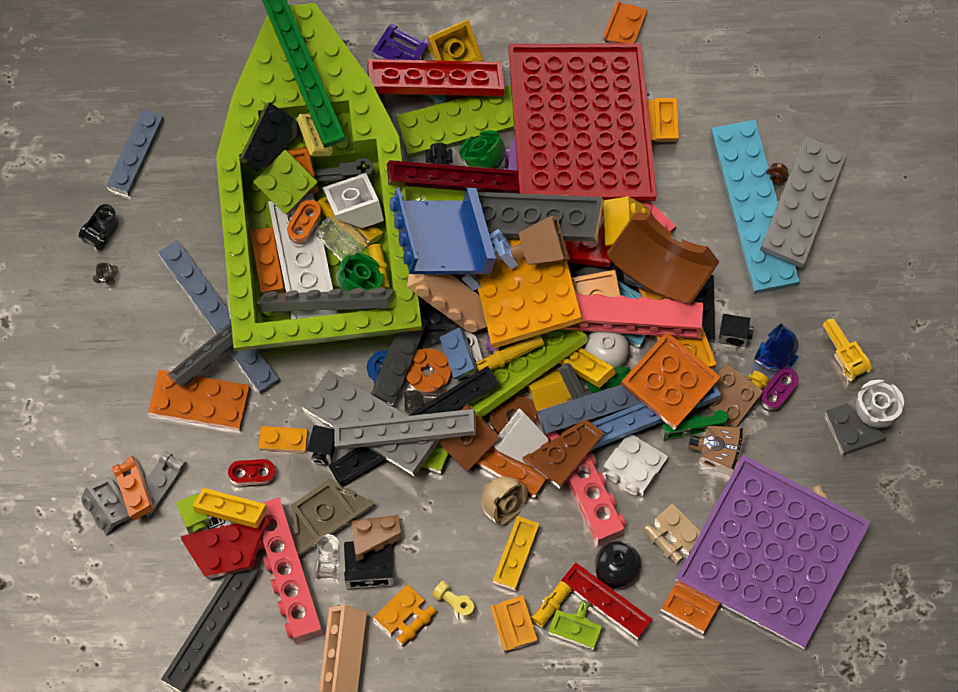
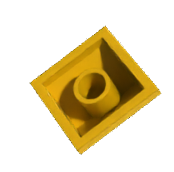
M468 19L428 36V51L433 60H483Z
M560 367L546 371L526 385L536 411L567 402L566 400L571 397L558 371Z

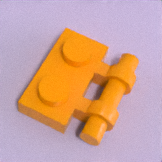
M407 584L374 616V620L390 636L399 630L401 634L396 640L403 646L408 640L411 641L416 636L415 633L423 625H427L431 621V617L436 613V610L431 605L425 611L421 610L420 607L425 603V600ZM412 615L417 617L409 626L404 624Z

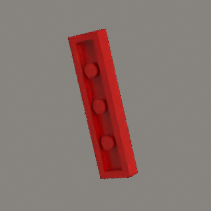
M576 562L561 580L571 588L572 592L637 640L653 620Z

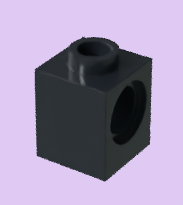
M723 314L718 343L746 348L747 340H752L754 327L750 326L751 318Z
M313 425L307 448L308 459L317 464L331 463L335 450V429Z

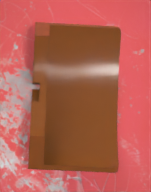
M634 213L607 252L608 257L630 278L652 292L677 302L692 303L719 264V260L708 246L697 245L684 239L679 242L670 237L672 232L661 225L651 213Z

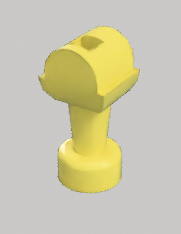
M441 581L434 589L432 597L438 601L444 599L454 608V614L457 618L460 617L463 620L471 619L474 615V604L470 597L466 595L458 597L449 591L450 586L447 583Z

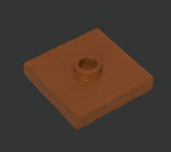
M466 404L461 410H469L472 408L468 404ZM476 413V435L441 438L438 443L466 471H469L501 437Z

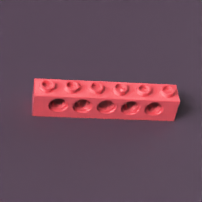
M574 425L546 433L545 435L549 439L548 442L559 437L558 432L566 431ZM590 452L566 482L598 547L622 537L626 523L621 513L617 515L614 508L616 506L615 499L611 493L607 494L604 487L606 485L605 478L601 472L597 473L594 467L596 460L592 452ZM580 471H586L589 473V477L580 478L577 474ZM593 491L597 492L599 497L597 499H590L587 494ZM605 512L609 515V518L601 520L597 517V514Z
M280 498L263 502L268 509L264 517L269 519V524H276L277 528L274 531L265 530L266 526L264 527L260 538L263 540L260 549H266L268 557L263 559L267 572L272 571L275 578L270 580L274 594L279 593L282 600L277 602L281 616L286 615L288 623L284 624L288 638L293 637L295 644L322 636L321 626ZM277 545L284 547V550L280 553L272 552V549ZM283 567L291 568L290 573L287 575L279 574V570ZM289 589L298 590L297 595L294 597L286 596V592ZM296 611L305 612V616L302 619L293 618V614Z

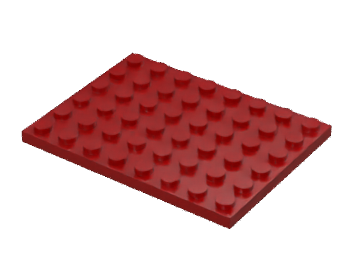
M641 43L509 44L508 55L519 194L602 197L603 201L629 196L636 201H656L657 192Z

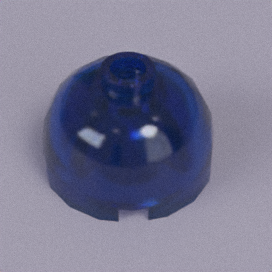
M780 323L767 335L770 338L766 343H761L754 357L761 366L770 370H780L787 365L791 367L799 357L796 354L799 343L795 333L789 327Z

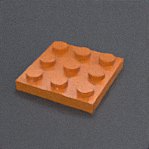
M666 332L622 380L621 385L675 430L721 377Z

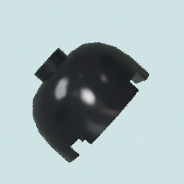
M622 541L610 542L604 545L596 554L594 561L595 574L599 580L611 589L618 591L631 587L640 577L642 569L641 558L637 550L629 543Z

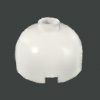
M593 331L588 335L589 341L584 344V350L614 368L623 367L629 358V343L623 333Z
M872 380L864 384L856 398L855 408L857 414L870 427L883 428L890 426L897 421L904 407V398L900 390L893 384L890 386L883 383L884 380Z

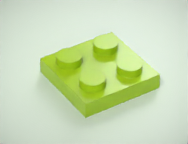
M287 149L254 181L285 215L319 182Z

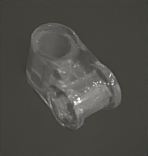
M324 535L318 540L314 581L329 579L339 582V542L333 535ZM332 543L335 545V549L331 552L323 551L324 545Z

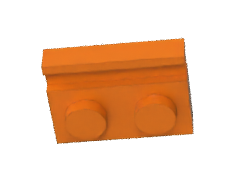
M617 0L602 41L636 43L647 16V9L628 3L623 4Z
M677 581L661 611L704 634L720 603Z

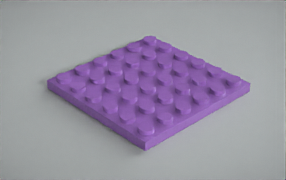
M742 455L675 580L714 599L720 605L804 649L871 522Z

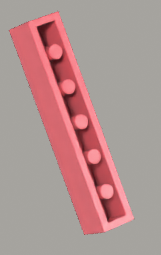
M576 293L583 322L561 328L564 330L663 336L668 332L673 337L701 339L703 303L693 301L687 304L671 299L652 300L647 297L637 299L627 298L626 296L607 297L601 294L581 295Z

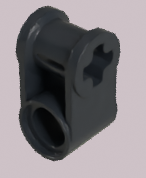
M108 204L100 205L90 219L82 226L78 238L87 240L94 245L95 249L100 250L119 224L114 208ZM112 215L109 220H102L104 216Z

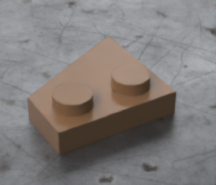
M399 515L351 521L356 561L363 559V554L372 549L377 552L387 544H392L402 539Z

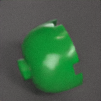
M493 130L479 132L481 136L475 139L471 136L461 145L459 154L465 166L498 169L505 158L504 143L499 134Z
M357 252L356 255H346L336 272V281L339 289L342 291H351L355 288L373 290L380 287L384 279L383 272L381 274L378 269L380 265L371 256Z

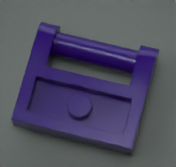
M391 23L374 47L372 56L378 59L421 60L422 56L428 51V41L425 39L420 40L398 29L397 25ZM396 37L417 49L415 51L391 38Z

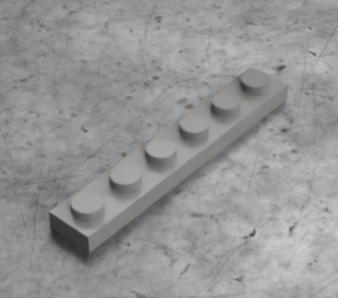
M474 409L335 424V447L339 450L476 435V413Z

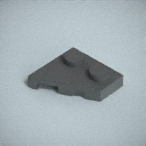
M848 403L825 412L842 455L875 445L886 439L880 430L865 424L859 418L857 411Z

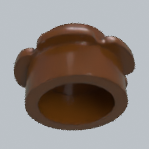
M773 163L766 171V174L770 175V180L777 184L785 182L789 176L788 168L781 163Z

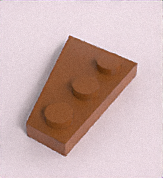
M584 419L561 433V436L540 446L538 450L523 456L522 460L560 489L603 438L604 432Z

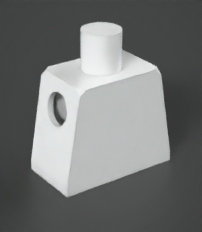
M519 408L499 433L501 438L493 446L499 452L526 464L522 457L538 450L549 439Z

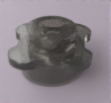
M99 263L96 266V275L93 276V280L96 284L105 283L107 286H113L115 284V275L119 272V269L116 265Z

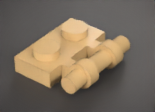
M672 503L655 518V522L660 526L658 529L648 524L643 531L649 536L648 539L653 544L656 543L664 551L663 554L668 559L671 558L678 564L683 559V556L678 551L682 548L689 554L701 531ZM666 533L675 541L673 544H670L663 537Z

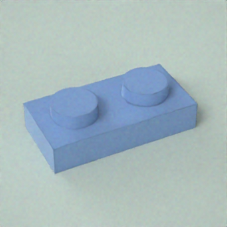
M459 327L440 337L455 379L459 380L478 370L462 328Z

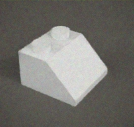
M366 173L323 187L336 219L360 228L384 221L379 200Z

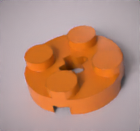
M430 348L417 349L405 379L415 392L422 395H433L448 385L451 378V368L446 355L440 351ZM426 367H431V370H434V373H430L429 376H425L422 369H426Z

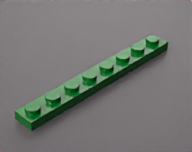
M261 0L323 147L327 148L346 141L287 0Z

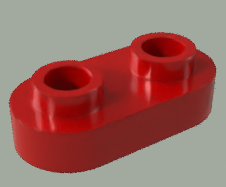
M267 459L239 460L233 462L228 468L229 479L237 486L268 484L273 481L276 475L273 463ZM266 470L268 471V474L266 476H261L260 472ZM238 472L245 473L241 478L236 476Z

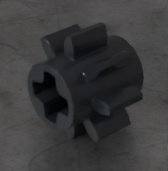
M445 143L432 144L430 150H426V163L445 165L453 163L452 149H447Z

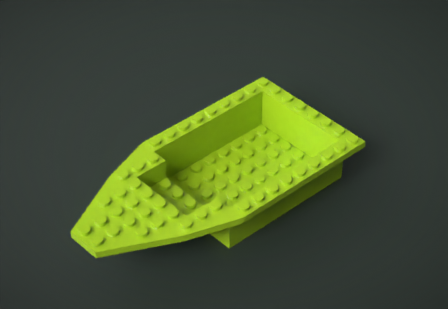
M316 3L289 5L346 140L332 145L333 152L330 156H311L314 170L340 168V163L356 162L361 158H367L373 163L376 178L371 185L379 200L384 221L374 224L383 234L380 240L373 244H381L383 247L384 261L388 264V282L390 289H394L396 298L389 308L337 309L338 314L291 319L290 311L258 312L256 303L262 295L251 231L273 227L268 204L272 200L254 183L266 169V166L261 171L256 172L241 162L239 158L265 104L272 103L296 121L299 114H309L267 15L233 92L216 155L234 351L266 350L395 335L399 332L422 330L418 295L407 288L409 270L403 261V247L399 246V232L394 227L395 216L393 211H390L389 206L390 198L394 196L396 188H400V192L403 194V201H407L405 186L388 185V161H402L399 135L370 78ZM302 132L282 151L285 149L291 150L307 147ZM341 181L317 183L319 190L313 193L314 200L318 202V200L326 197L323 187ZM321 212L319 225L333 289H339L336 281V272L341 261L348 254L356 255L358 252L369 255V251L366 245L360 243L354 236L341 229L338 224L324 216ZM282 274V280H283V286H284V292H282V293H286L285 284H284V279H283V274Z

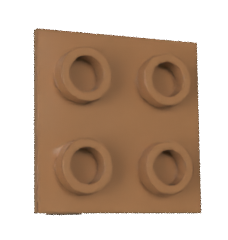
M726 363L718 373L721 378L716 383L721 399L706 404V406L713 412L724 410L728 415L727 423L732 427H737L753 404H757L761 399L760 395L763 391Z

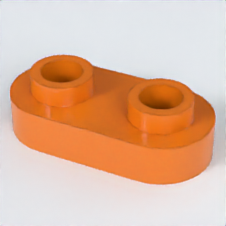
M305 200L297 208L287 226L288 237L291 241L303 243L310 237L321 218V208L316 201ZM308 212L314 213L312 216L306 215ZM299 230L303 231L300 235L295 234Z

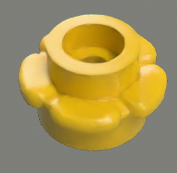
M755 370L751 376L748 375L747 377L748 380L761 390L770 381L766 375Z

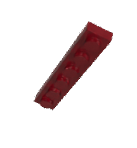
M389 160L387 163L388 185L466 191L467 188H476L477 192L519 194L518 170Z

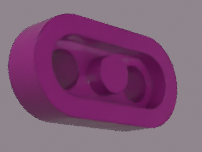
M790 368L779 370L761 394L762 405L768 410L781 408L796 389L799 381L798 374ZM782 380H789L790 384L785 385L782 383ZM775 397L777 401L770 402L768 398Z

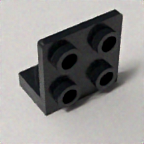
M354 541L344 542L346 589L394 586L392 544H387L377 552L372 549L363 554V559L356 561Z

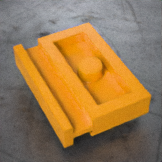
M647 98L651 141L678 142L677 98H655L654 100H648Z
M523 595L500 602L497 605H490L505 653L509 650L538 642Z

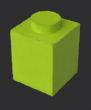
M198 493L176 502L188 534L204 531L211 525L207 515L195 512L192 507L198 497Z

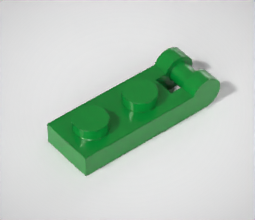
M717 410L713 416H692L688 420L682 421L675 430L665 423L662 425L661 430L663 441L706 434L707 426L726 427L728 415L724 410Z

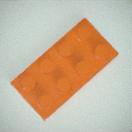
M158 370L148 410L149 416L235 431L241 430L250 391L249 385L194 376L190 383L180 387L172 382L167 375L170 371Z

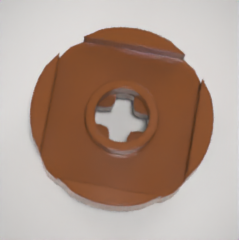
M514 394L491 410L490 423L498 435L509 422V413L513 412L515 414L519 408L536 425L537 411L529 398Z

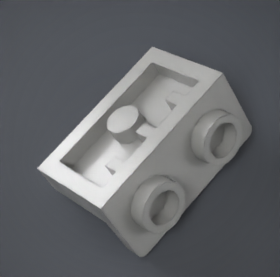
M110 476L86 486L81 497L82 504L86 510H89L95 519L96 525L103 530L105 535L111 533L114 526L131 519L122 493Z

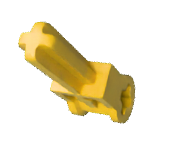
M835 319L826 320L823 323V328L837 348L834 357L841 366L846 378L852 382L855 380V377L865 372H872V365L857 342L849 343Z

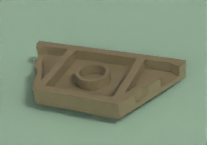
M329 479L291 504L298 556L301 557L350 524L351 521L375 507V503Z

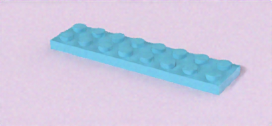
M756 120L712 128V138L754 294L799 285L800 281L795 265L760 250L778 201L773 182L769 178L770 175L766 174L768 164Z

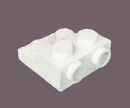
M633 434L625 436L618 448H615L603 466V473H605V477L614 483L618 481L623 484L625 489L631 494H639L643 497L668 460V456Z

